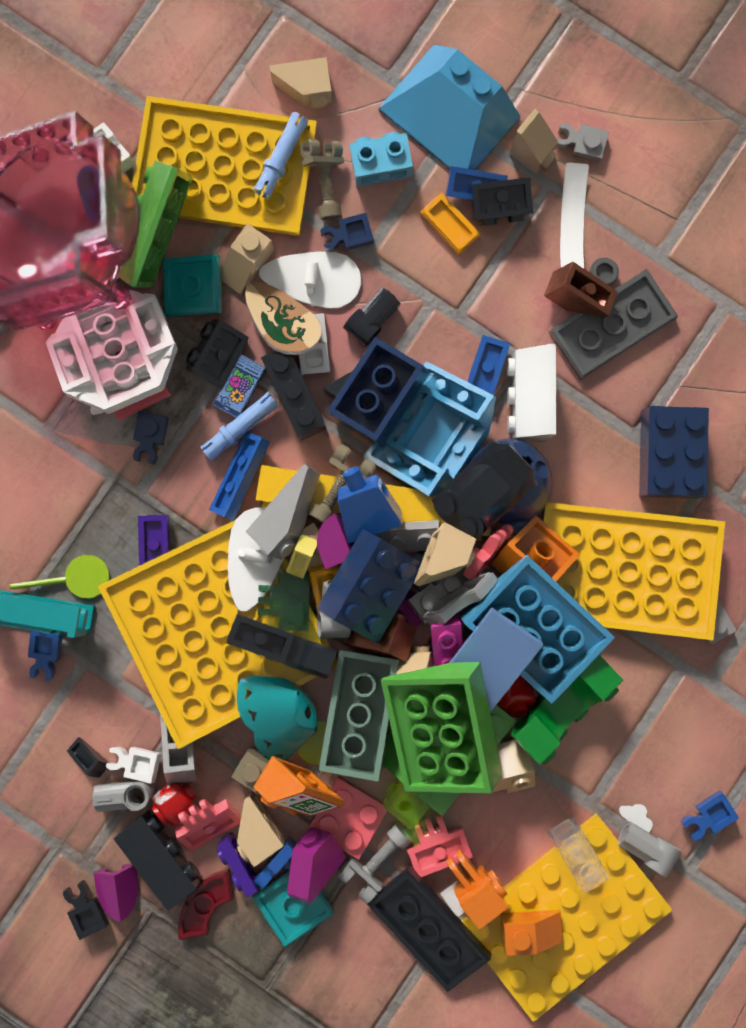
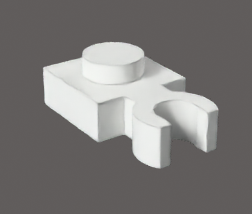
M122 747L110 748L109 752L116 753L119 761L117 764L107 763L106 767L109 770L125 768L124 777L150 784L155 783L162 753L130 747L128 754L126 749Z

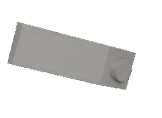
M303 464L245 531L267 555L280 560L291 554L295 549V544L303 532L320 477L319 472L306 464Z
M160 714L163 769L167 784L197 781L194 741L177 749Z

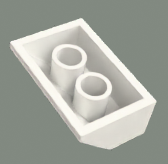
M556 344L515 350L512 358H508L507 375L512 376V387H508L507 403L512 405V416H508L507 431L508 434H512V439L548 441L556 435Z

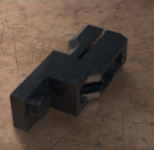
M239 614L235 616L226 644L322 679L328 678L337 650L303 639L295 636V634Z

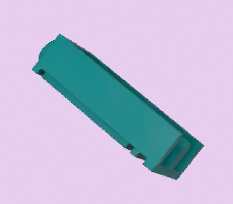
M0 590V625L49 634L56 633V635L67 634V637L71 638L90 635L95 610L94 605Z

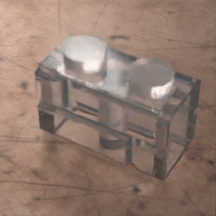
M573 817L547 832L583 893L589 892L610 878L581 827Z

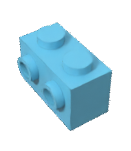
M390 132L381 138L371 139L370 137H362L355 140L354 143H349L356 187L412 177L413 164L407 133Z

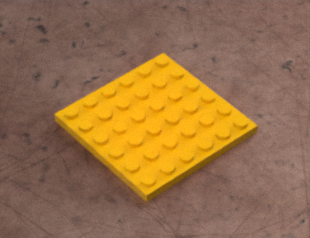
M235 520L98 586L177 749L241 717L237 705V689L241 679L251 676L279 677L301 686L317 677L226 644L236 614L330 647L327 639H319L317 619L296 577L286 572L289 565L286 557H284L268 591L260 601L248 611L237 609L231 596L228 581V546L231 529ZM336 657L334 659L331 669L337 667ZM246 687L247 694L245 699H248L252 692Z

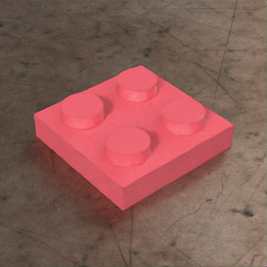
M338 776L331 789L345 800L343 806L316 814L308 830L312 827L332 833L340 849L359 860L387 813L389 806Z

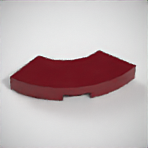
M229 868L209 875L199 883L197 889L190 893L179 917V940L208 935L213 912L222 904L233 900Z

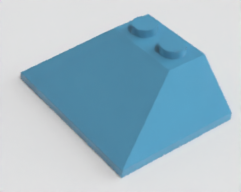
M433 45L379 107L381 113L448 169H450V166L476 170L521 117L502 85L458 49Z
M426 361L424 366L429 376L383 447L380 448L372 443L364 458L374 462L376 466L427 496L433 497L442 491L470 463L473 456L486 440L490 432L496 397Z

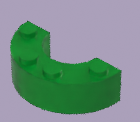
M599 654L552 704L541 694L536 699L535 705L529 709V713L519 718L511 735L538 765L541 763L545 765L557 754L555 749L561 744L559 741L568 733V726L573 721L578 722L588 713V708L604 700L605 702L611 700L619 692L617 687L624 680Z

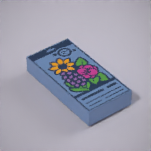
M240 354L218 393L213 406L237 418L244 412L266 368Z

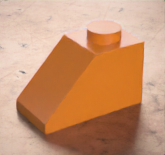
M560 910L500 914L502 945L506 956L536 955L563 942Z

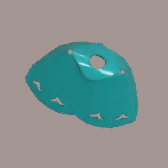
M251 676L240 680L237 689L238 711L244 724L254 732V743L257 749L269 760L272 756L282 759L280 756H275V754H284L282 760L286 761L317 732V713L312 698L297 684L285 678ZM246 687L252 692L248 699H245L247 694ZM307 706L310 708L311 711L310 718H306L305 716V709ZM248 710L257 713L255 716V721L252 719V714H250ZM264 740L272 743L269 748H267V744L264 742Z

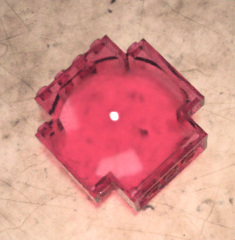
M77 111L67 112L58 117L0 136V322L15 331L36 326L41 330L52 329L56 325L57 320L105 306L121 310L127 308L131 303L129 290L116 281L121 266L131 258L138 237L140 212L137 195L130 179L121 169V150L103 134L94 136L93 126Z

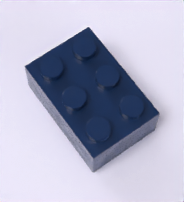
M375 337L327 412L337 422L382 448L429 375L424 365Z
M648 406L641 411L639 497L688 499L707 497L709 408Z
M362 529L316 609L334 621L378 644L415 581L421 563L380 537Z

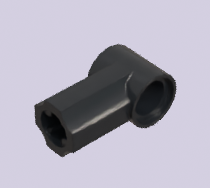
M382 287L362 310L358 309L350 316L343 329L362 346L367 347L382 329L381 326L400 307L401 303L389 290Z

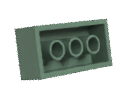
M339 650L319 771L377 782L382 778L390 720L381 679L396 675L400 660Z

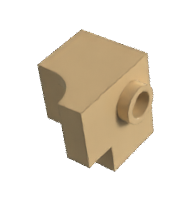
M516 740L498 744L497 750L502 776L493 792L506 789L507 794L535 787V769L530 755Z

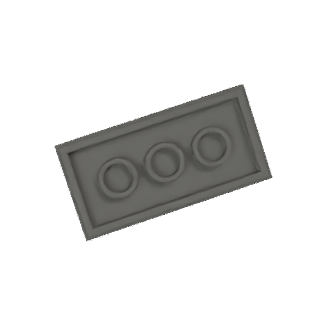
M647 269L615 288L618 293L609 316L601 317L576 313L549 331L551 337L580 380L678 317Z

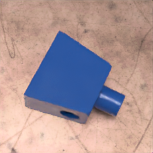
M359 467L349 468L342 474L347 485L338 489V505L349 544L356 541L362 529L376 535L402 525L401 508L380 476L373 475L364 479Z

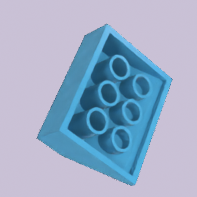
M526 555L498 578L499 581L481 601L468 605L459 616L463 623L474 631L489 610L493 608L542 641L543 647L520 675L552 704L615 637Z

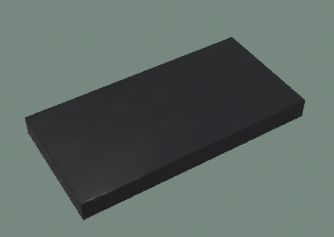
M408 866L386 884L367 904L447 992L491 960V952L411 866Z

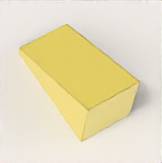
M301 534L287 567V573L301 579L304 578L317 547V540Z

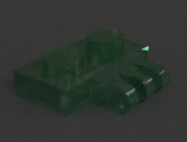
M278 571V585H258L259 592H270V597H258L259 604H270V609H258V615L277 616V628L284 631H309L308 571H306L303 579L286 571Z

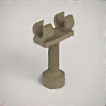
M308 139V142H301L300 153L304 158L302 160L303 166L319 168L323 204L318 207L319 219L329 220L342 217L341 204L333 200L334 194L329 167H335L344 163V157H342L343 146L340 141L331 140V143H324L323 145L324 156H319L321 151L319 141Z
M340 443L329 460V465L340 471V475L327 493L328 495L324 498L323 503H314L308 512L311 517L322 524L333 515L331 510L336 500H338V489L347 485L342 474L349 469V467L344 465V462L351 450L342 443ZM367 458L360 466L364 479L370 477L376 467L375 463Z

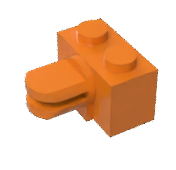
M459 849L455 854L469 875L467 876L451 856L446 860L449 868L460 881L455 885L454 892L462 909L476 927L481 930L509 908L504 898L508 893L502 886L503 882L493 869L488 872L483 865L476 869L464 852Z

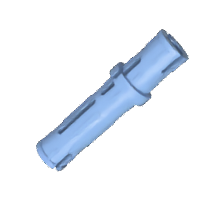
M291 113L290 119L270 159H266L263 164L264 171L253 188V191L260 196L266 185L267 187L262 196L265 199L271 198L279 178H283L286 172L285 166L308 124V120L302 116L298 125L295 126L300 115L299 113Z
M269 392L265 393L227 426L223 425L220 427V431L213 438L200 446L201 449L213 461L225 449L239 443V438L278 408L279 404Z

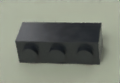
M277 351L262 356L263 364L299 439L302 441L327 429L293 356Z
M147 810L120 831L113 839L167 911H169L197 889L201 881L199 878L200 872L191 861L187 862L181 854L182 848L174 838L167 836L163 830L164 825L157 815H151Z

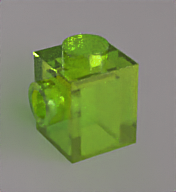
M401 781L397 784L392 782L382 795L385 798L383 808L411 830L430 807L413 792L405 791L404 784Z

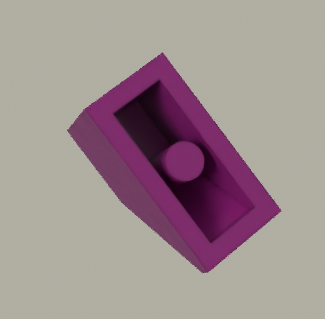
M310 827L292 849L287 890L290 898L311 904L346 859L332 833Z

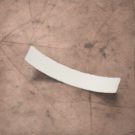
M566 163L561 212V267L573 261L584 268L583 231L588 164Z

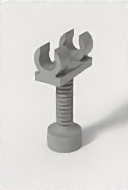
M395 824L387 832L389 840L365 866L358 859L351 856L337 872V877L344 884L351 879L355 872L368 882L361 889L358 896L366 904L382 889L383 883L374 875L376 870L397 848L404 850L413 841L411 836L398 824Z

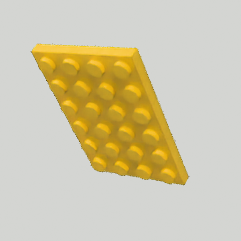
M147 96L128 208L135 212L133 210L135 201L139 194L143 195L146 184L143 182L146 170L149 166L153 167L154 161L174 166L193 178L179 215L180 219L244 228L248 223L256 230L300 236L311 166L302 165L304 158L300 153L301 142H308V139L316 138L317 121L308 120V124L285 166L286 172L283 178H279L271 198L265 199L262 196L267 187L266 185L260 196L253 191V188L264 171L263 164L265 160L270 159L290 117ZM298 118V121L295 124V126L298 125L301 118Z
M547 502L544 509L543 522L580 554L556 582L603 627L714 640L725 521Z
M597 813L504 886L508 893L504 898L509 908L502 913L560 910L562 943L536 955L506 956L502 945L500 915L481 930L476 927L469 916L461 920L491 952L492 956L491 960L487 962L533 1022L672 911L671 907L627 851L618 845L619 841Z

